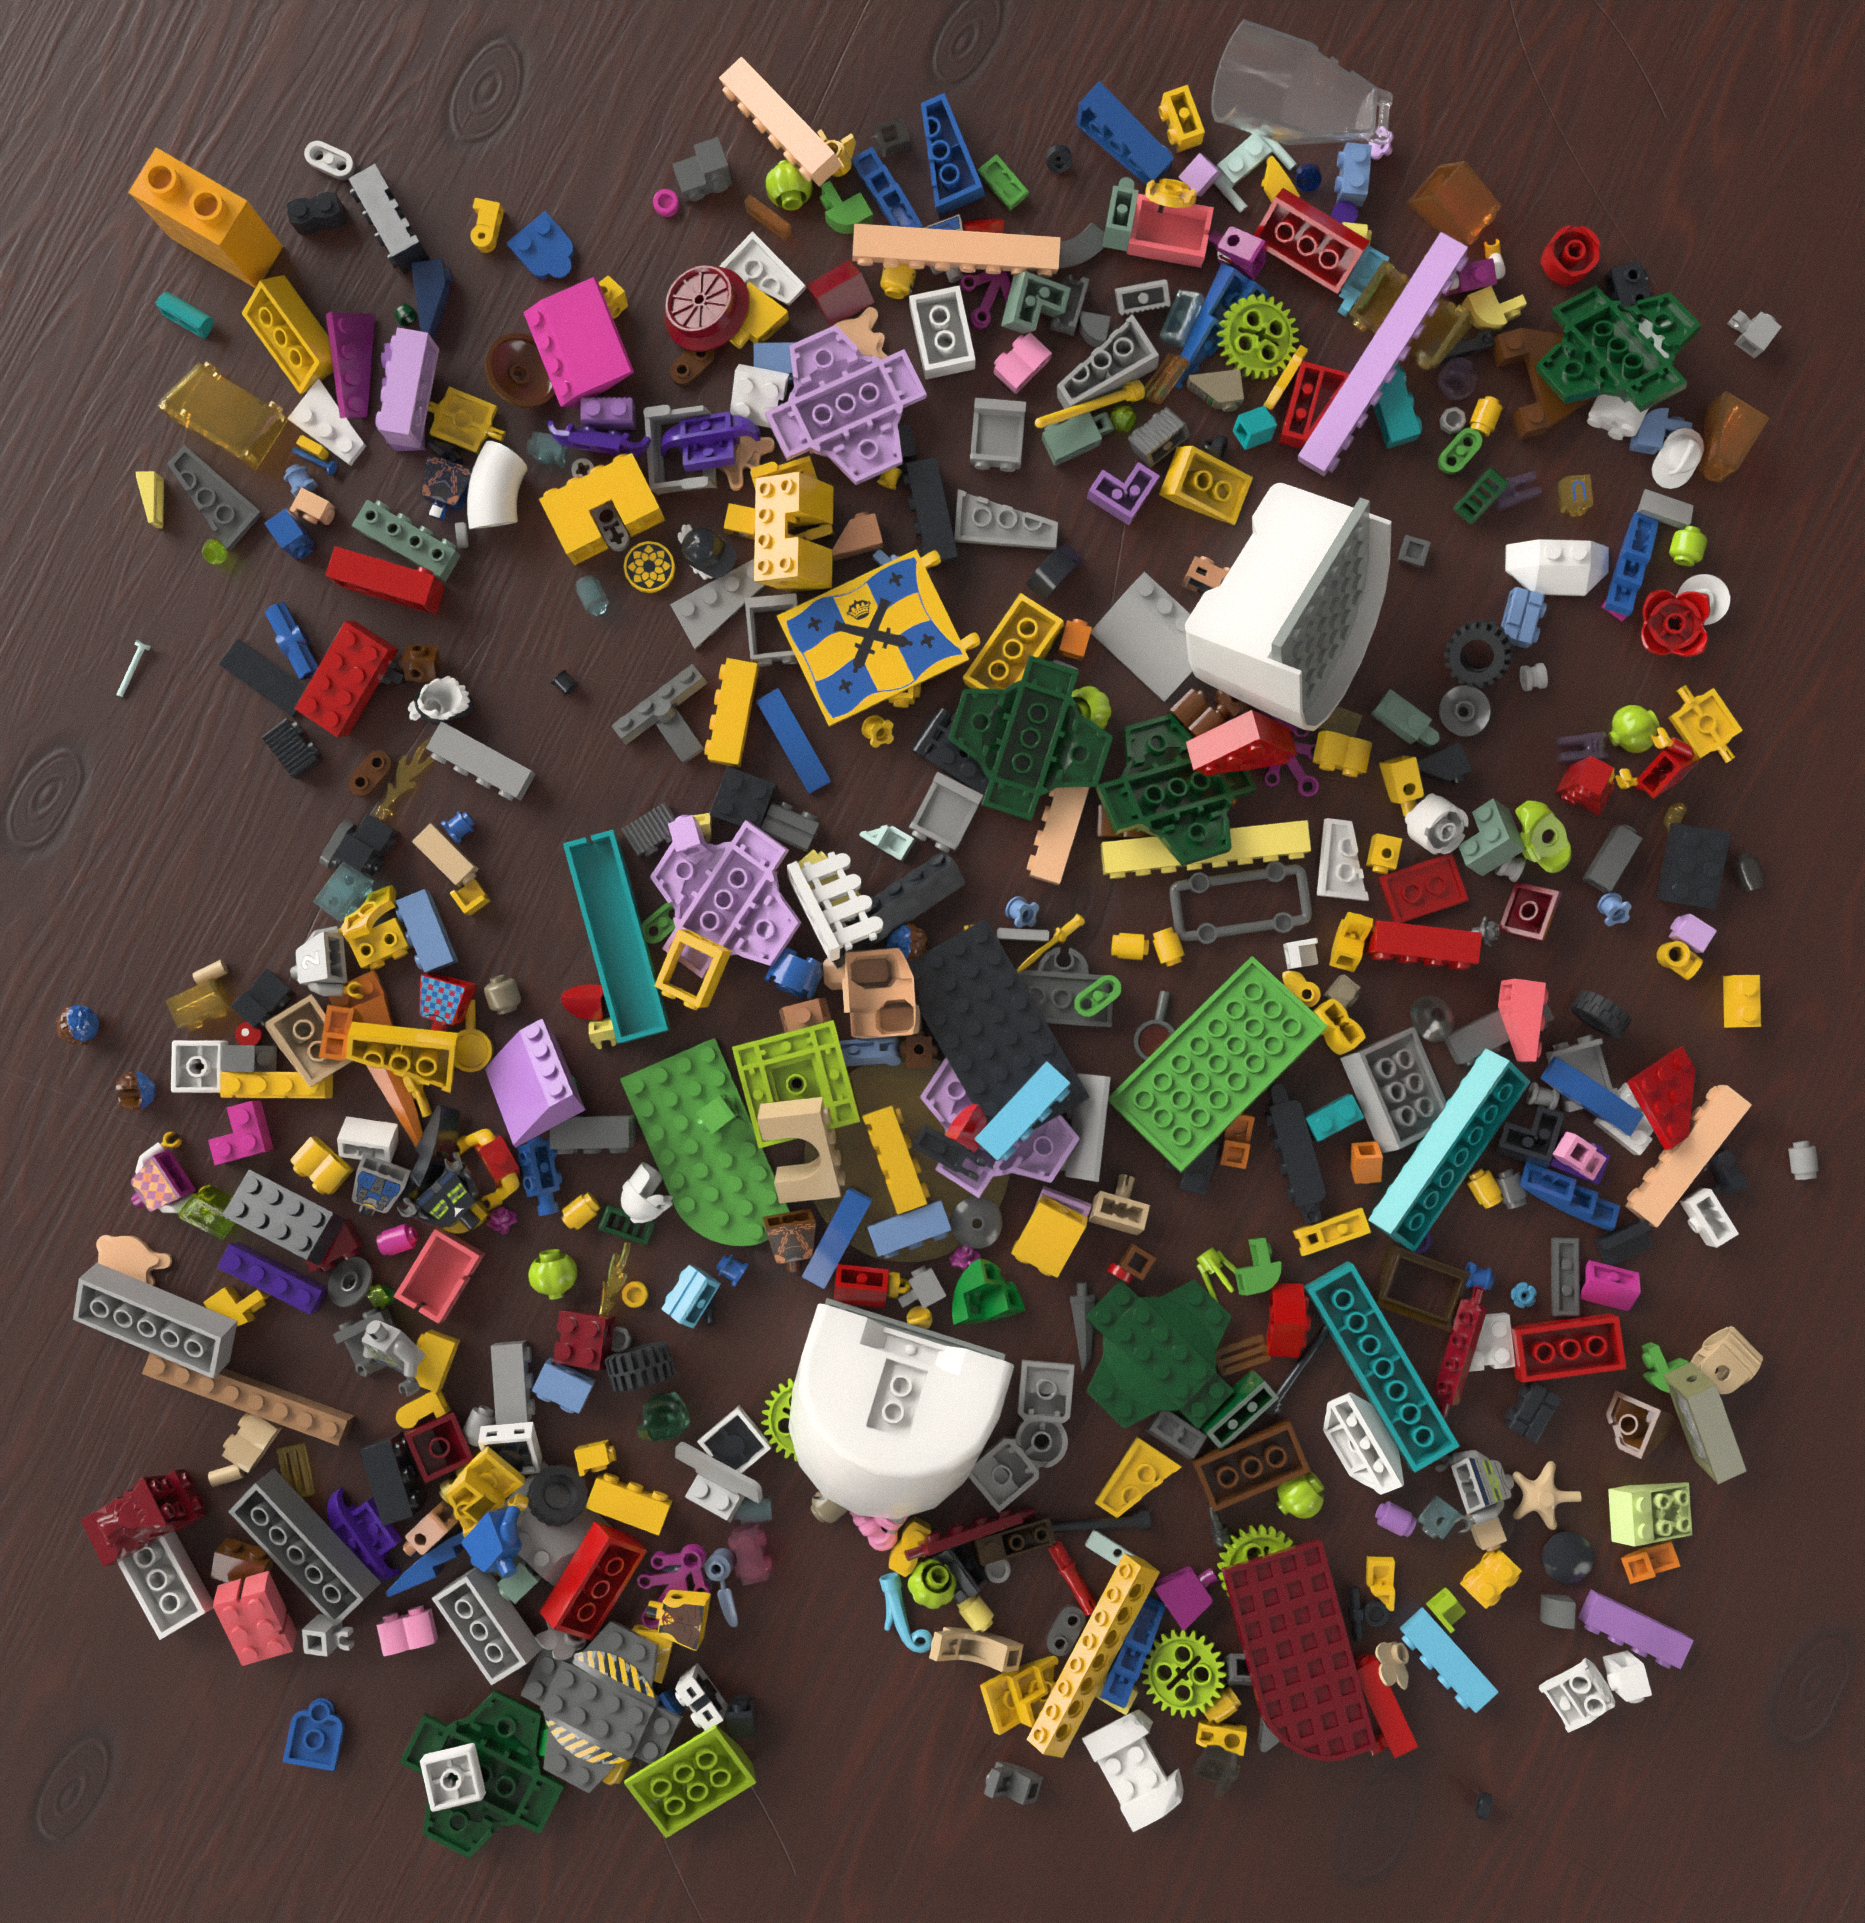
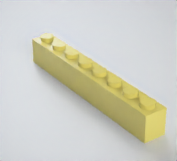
M1308 821L1231 828L1232 848L1228 853L1185 866L1187 871L1202 869L1203 864H1212V868L1228 866L1227 862L1238 861V865L1253 864V859L1263 858V862L1279 861L1278 856L1287 855L1289 860L1304 858V854L1311 851ZM1157 837L1110 841L1100 844L1103 874L1110 875V879L1126 877L1125 873L1135 872L1136 876L1151 875V870L1161 869V873L1177 872L1176 867H1184Z

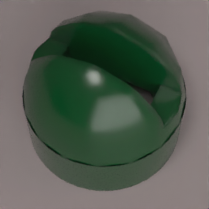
M401 303V307H396L394 310L396 320L403 327L412 324L417 318V313L407 303Z

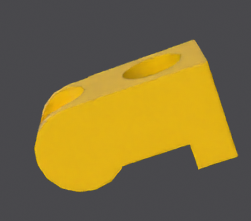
M475 198L473 209L478 215L476 226L471 231V240L478 251L489 253L497 245L504 209L498 202Z
M441 1390L437 1393L430 1391L401 1407L396 1413V1421L402 1428L409 1429L432 1412L438 1418L451 1409Z
M1199 1720L1196 1743L1202 1747L1244 1756L1247 1726L1241 1724H1217L1215 1721L1210 1723L1208 1720Z

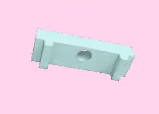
M1093 1530L1085 1542L1086 1547L1118 1566L1124 1553L1139 1557L1097 1530ZM1115 1549L1121 1550L1120 1555H1114L1113 1552Z

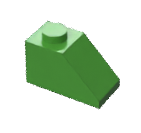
M722 1094L697 1112L700 1117L697 1122L705 1133L710 1131L711 1134H714L738 1117L739 1114L725 1094Z

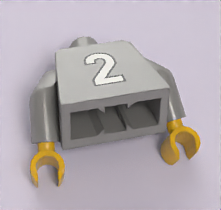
M344 923L341 928L334 926L313 931L306 943L296 950L297 965L293 966L290 970L292 978L298 981L299 984L308 986L310 991L322 996H343V994H348L354 999L363 998L362 994H353L356 987H364L360 983L354 981L349 983L348 986H343V983L347 982L344 939L342 936Z

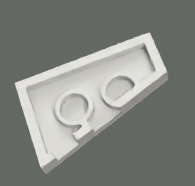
M753 231L719 266L734 271L743 279L746 285L750 282L766 295L788 306L807 288Z
M318 378L288 419L351 466L366 445L347 418H340L337 403Z
M1324 819L1317 896L1369 901L1362 879L1364 878L1363 870L1360 869L1357 856L1358 847L1352 821Z

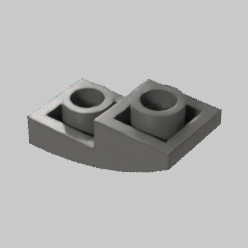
M677 709L671 720L667 722H660L658 720L655 723L683 764L705 750Z

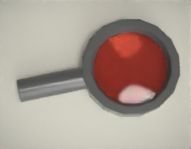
M1160 991L1155 1019L1142 1023L1137 1028L1133 1037L1135 1051L1145 1061L1175 1032L1168 1023L1164 1022L1170 992Z

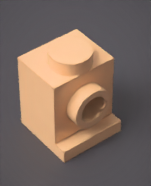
M303 488L300 489L290 508L294 515L314 525L317 522L329 525L335 515V507L329 501Z

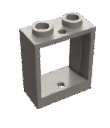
M796 593L745 598L751 662L757 663L759 667L771 666L772 662L782 661L783 664L798 663L793 651L758 654L754 613L789 610L798 606Z

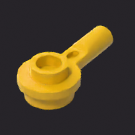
M404 1075L403 1083L408 1093H411L413 1098L417 1100L422 1117L431 1115L432 1111L423 1091L424 1084L419 1083L417 1079Z

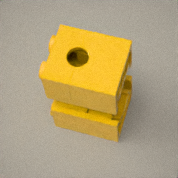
M632 453L618 455L613 459L612 463L606 466H596L590 470V474L582 478L580 476L574 477L566 483V486L560 489H550L543 494L544 497L539 499L567 556L574 565L609 549L591 510L611 500L631 537L665 521Z
M800 472L756 478L755 582L788 593L832 588V549L788 534V529L793 530L794 527L824 523L833 524L832 485Z

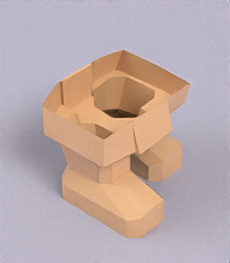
M899 948L845 951V965L839 969L828 958L823 962L824 984L831 990H843L844 1013H850L851 1036L860 1039L911 1036L922 1030V1015L919 1005L915 1004L914 976Z

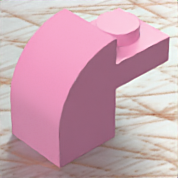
M1569 1132L1564 1134L1552 1154L1561 1163L1570 1166L1590 1180H1594L1607 1159L1596 1151V1147L1578 1135Z

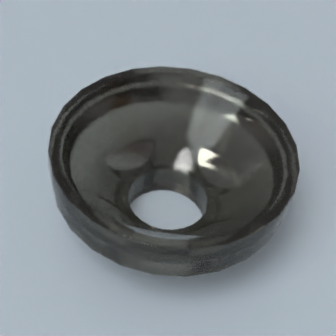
M1429 995L1419 998L1412 1004L1410 1019L1413 1027H1415L1421 1037L1428 1041L1439 1042L1452 1032L1454 1017L1451 1008L1442 999ZM1436 1007L1444 1012V1020L1437 1017Z

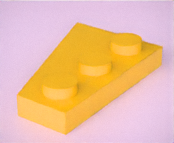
M1137 1436L1095 1500V1504L1118 1518L1141 1500L1150 1490L1160 1485L1169 1475L1178 1471L1181 1465Z

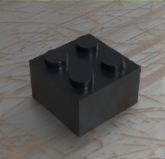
M727 766L709 815L716 820L741 828L745 820L750 821L760 829L778 787L776 783Z

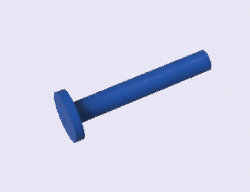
M296 447L292 449V453L327 469V475L332 476L337 469L336 461L333 460L327 463Z

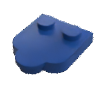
M546 211L507 242L512 252L537 279H547L550 276L561 279L571 272L572 263L570 260L574 255V246Z
M318 1698L310 1704L308 1709L300 1710L292 1717L283 1757L284 1763L330 1771L337 1769L345 1723L340 1715L335 1714L334 1705L329 1699Z

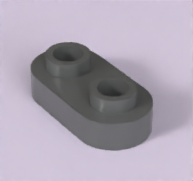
M347 819L341 822L319 859L320 864L330 869L333 866L337 867L341 863V860L333 855L347 833L350 835L355 834L356 825Z
M1075 1604L1066 1605L1058 1614L1046 1638L1047 1647L1052 1654L1064 1656L1071 1651L1085 1625V1615L1079 1606ZM1070 1616L1077 1617V1621L1074 1624L1068 1622ZM1058 1639L1065 1641L1061 1647L1056 1646L1055 1642Z

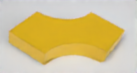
M1302 345L1299 346L1263 406L1270 410L1275 407L1308 353L1307 348Z
M393 885L368 893L363 905L354 913L344 918L343 936L347 941L371 933L372 927L378 918L395 908L396 890Z

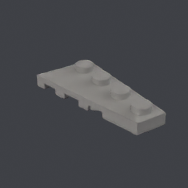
M958 489L955 542L1056 549L1058 522L1028 512L1024 513L1013 509V507L1004 504L1000 505L989 501V499L980 496L976 497Z
M755 558L730 571L725 576L670 604L695 651L709 636L718 631L721 625L738 612L745 604V598L755 597L767 586L754 581Z

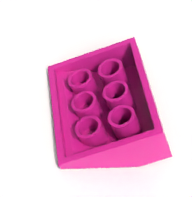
M592 277L542 299L523 312L561 407L581 408L582 397L585 399L588 397L590 399L596 398L634 372L596 277Z

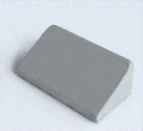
M1645 489L1637 513L1684 530L1686 526L1691 524L1694 505Z

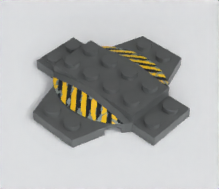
M613 1620L609 1622L583 1652L573 1654L570 1659L558 1660L553 1658L552 1650L543 1648L540 1651L520 1696L541 1706L540 1710L543 1711L549 1727L544 1770L587 1793H591L617 1763L629 1760L635 1756L648 1764H652L667 1754L683 1717L661 1706L658 1695H655L652 1688L656 1673L658 1643Z

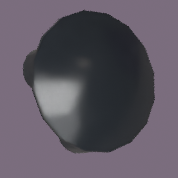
M1564 1530L1556 1532L1546 1542L1540 1558L1546 1572L1554 1580L1564 1584L1583 1580L1590 1573L1594 1563L1593 1550L1590 1543L1582 1535Z

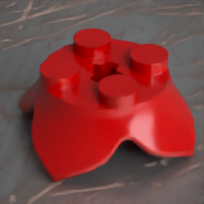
M1668 590L1651 592L1646 598L1642 612L1644 624L1641 630V639L1645 649L1656 655L1672 653L1682 657L1703 653L1708 643V633L1704 629V623L1710 614L1708 595L1696 591H1687L1679 595H1674ZM1676 619L1679 623L1676 625L1678 629H1670L1668 627V620Z

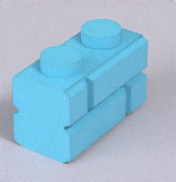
M689 1264L680 1273L679 1281L673 1291L666 1296L662 1310L678 1323L694 1328L721 1283L704 1270Z

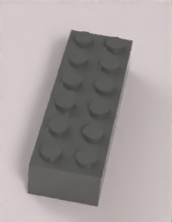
M272 1469L257 1481L228 1511L335 1627L381 1584L275 1469Z

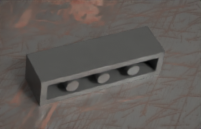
M1548 1004L1543 1005L1542 1015L1545 1016L1544 1029L1549 1026L1547 1022L1555 1019ZM1499 1009L1442 1036L1455 1063H1464L1465 1066L1474 1064L1485 1048L1496 1053L1503 1049L1502 1044L1510 1041Z

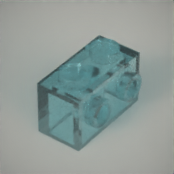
M342 862L313 900V903L336 920L344 922L346 916L357 910L356 905L361 898L365 899L373 889L371 885L374 880L365 873Z

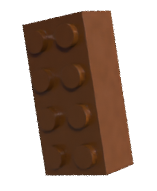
M1286 1418L1236 1438L1222 1450L1215 1447L1191 1459L1209 1505L1214 1512L1311 1472L1293 1427Z

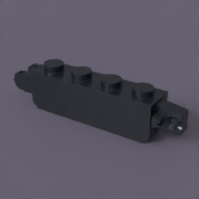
M1273 1083L1267 1089L1271 1105L1266 1106L1267 1112L1264 1113L1267 1127H1272L1274 1137L1271 1138L1274 1152H1279L1281 1162L1278 1163L1280 1175L1282 1178L1286 1177L1288 1187L1285 1188L1286 1197L1289 1203L1293 1202V1205L1298 1207L1305 1224L1322 1220L1319 1201L1324 1199L1326 1191L1302 1105L1296 1100H1289L1287 1091H1285L1286 1088L1282 1084Z

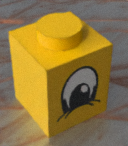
M729 503L724 524L725 533L755 540V508Z

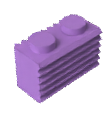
M582 397L581 423L583 427L590 426L598 430H636V407L630 397L628 399L625 397L623 399L620 397L617 399L615 397L612 399L610 397L607 399L605 397L602 399L600 397L597 399L594 397L592 399Z

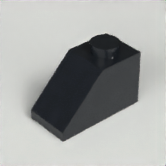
M1460 742L1417 762L1420 776L1443 784L1452 781L1453 785L1467 779L1466 773L1473 770Z

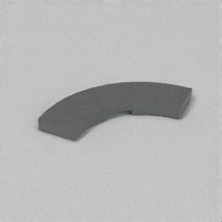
M1090 223L1076 237L1060 242L1059 269L1081 264L1099 253L1104 248L1102 247L1104 232L1094 223ZM1022 231L1019 235H1028V234H1026L1025 232Z

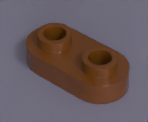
M713 349L705 351L704 357H698V352L686 350L670 367V375L673 382L682 387L691 385L714 363L715 354ZM680 368H686L687 372L685 374H679L678 370Z
M380 750L371 752L350 776L349 787L351 791L362 797L371 795L392 771L393 760L391 756ZM376 759L382 760L380 767L374 766ZM361 778L365 779L363 787L358 786V780Z

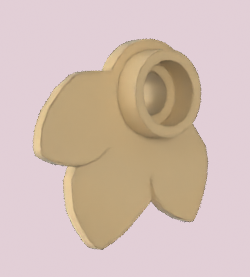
M1395 1641L1380 1643L1376 1647L1375 1655L1381 1662L1379 1666L1381 1681L1385 1686H1392L1397 1681L1398 1685L1405 1690L1409 1678L1405 1664L1409 1661L1407 1648L1403 1643Z

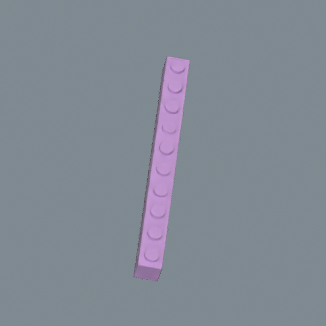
M1440 232L1299 453L1298 461L1324 477L1328 471L1331 473L1334 471L1340 461L1337 456L1342 449L1347 450L1354 439V436H1352L1353 431L1356 427L1361 428L1368 417L1366 411L1370 405L1375 406L1382 396L1383 392L1380 389L1385 382L1389 384L1395 376L1397 370L1394 367L1399 360L1403 362L1411 350L1409 344L1412 339L1420 337L1426 326L1423 322L1428 315L1432 317L1440 305L1437 300L1442 293L1447 294L1452 287L1454 280L1451 278L1456 271L1461 272L1469 259L1466 257L1467 246Z

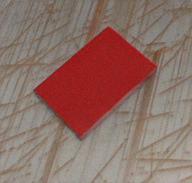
M1452 852L1378 877L1392 920L1395 923H1405L1469 901Z

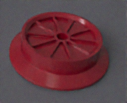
M704 265L685 271L671 285L666 297L665 324L667 331L675 343L690 351H709L724 345L739 332L747 318L750 307V295L745 282L737 273L723 267Z

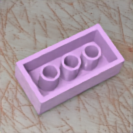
M397 327L396 336L393 335L391 338L390 349L392 357L391 361H388L386 364L387 383L381 390V402L383 403L381 412L379 411L376 415V427H378L379 432L390 444L420 449L439 348L428 333Z

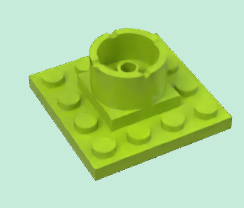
M834 1020L732 1047L758 1148L797 1139L783 1138L763 1141L757 1119L760 1105L764 1103L823 1097L825 1107L830 1109V1129L860 1122ZM795 1078L802 1081L801 1087L797 1088L793 1085Z

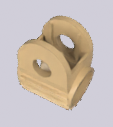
M1730 1326L1708 1337L1703 1342L1702 1348L1693 1356L1691 1362L1716 1384L1719 1394H1729L1741 1385L1749 1382L1755 1376L1761 1366L1763 1356L1735 1327Z

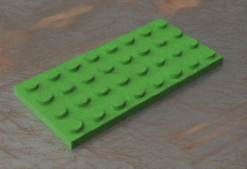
M1252 956L1108 1097V1103L1182 1173L1327 1029L1328 1025Z

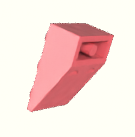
M1521 979L1501 981L1498 1008L1518 1062H1536V1058L1541 1054L1542 1043L1539 1042L1540 1031H1543L1545 1025V1016L1542 1015L1543 1005H1546L1548 1001V990L1545 989L1546 983Z

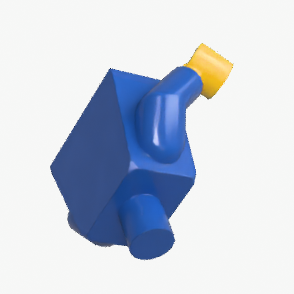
M517 1493L515 1498L508 1500L507 1505L509 1507L507 1509L488 1511L461 1543L471 1556L470 1561L473 1566L484 1573L500 1571L503 1578H509L517 1572L518 1569L512 1559L522 1549V1544L517 1533L516 1522L520 1512L524 1511L528 1505V1497Z

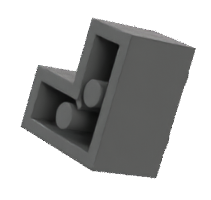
M718 137L695 144L696 156L672 164L685 202L689 200L698 201L706 194L712 192L721 193L727 190L729 186H732L728 163Z

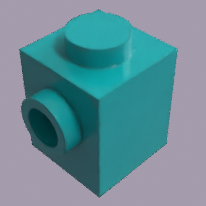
M1265 406L1238 415L1232 431L1244 450L1271 441L1277 424L1273 415L1268 412Z

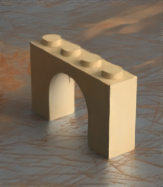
M823 1097L761 1104L757 1120L763 1141L800 1138L811 1143L820 1154L817 1159L810 1163L777 1167L774 1184L779 1203L841 1197L842 1186H846V1175L844 1170H840L841 1154L839 1149L835 1150L836 1134L834 1128L830 1129V1109L825 1107Z

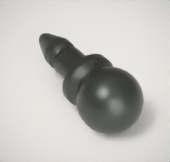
M1210 1507L1209 1518L1213 1526L1210 1532L1213 1536V1544L1219 1550H1227L1224 1543L1233 1544L1230 1537L1232 1534L1229 1532L1228 1526L1222 1523L1218 1511L1214 1512Z

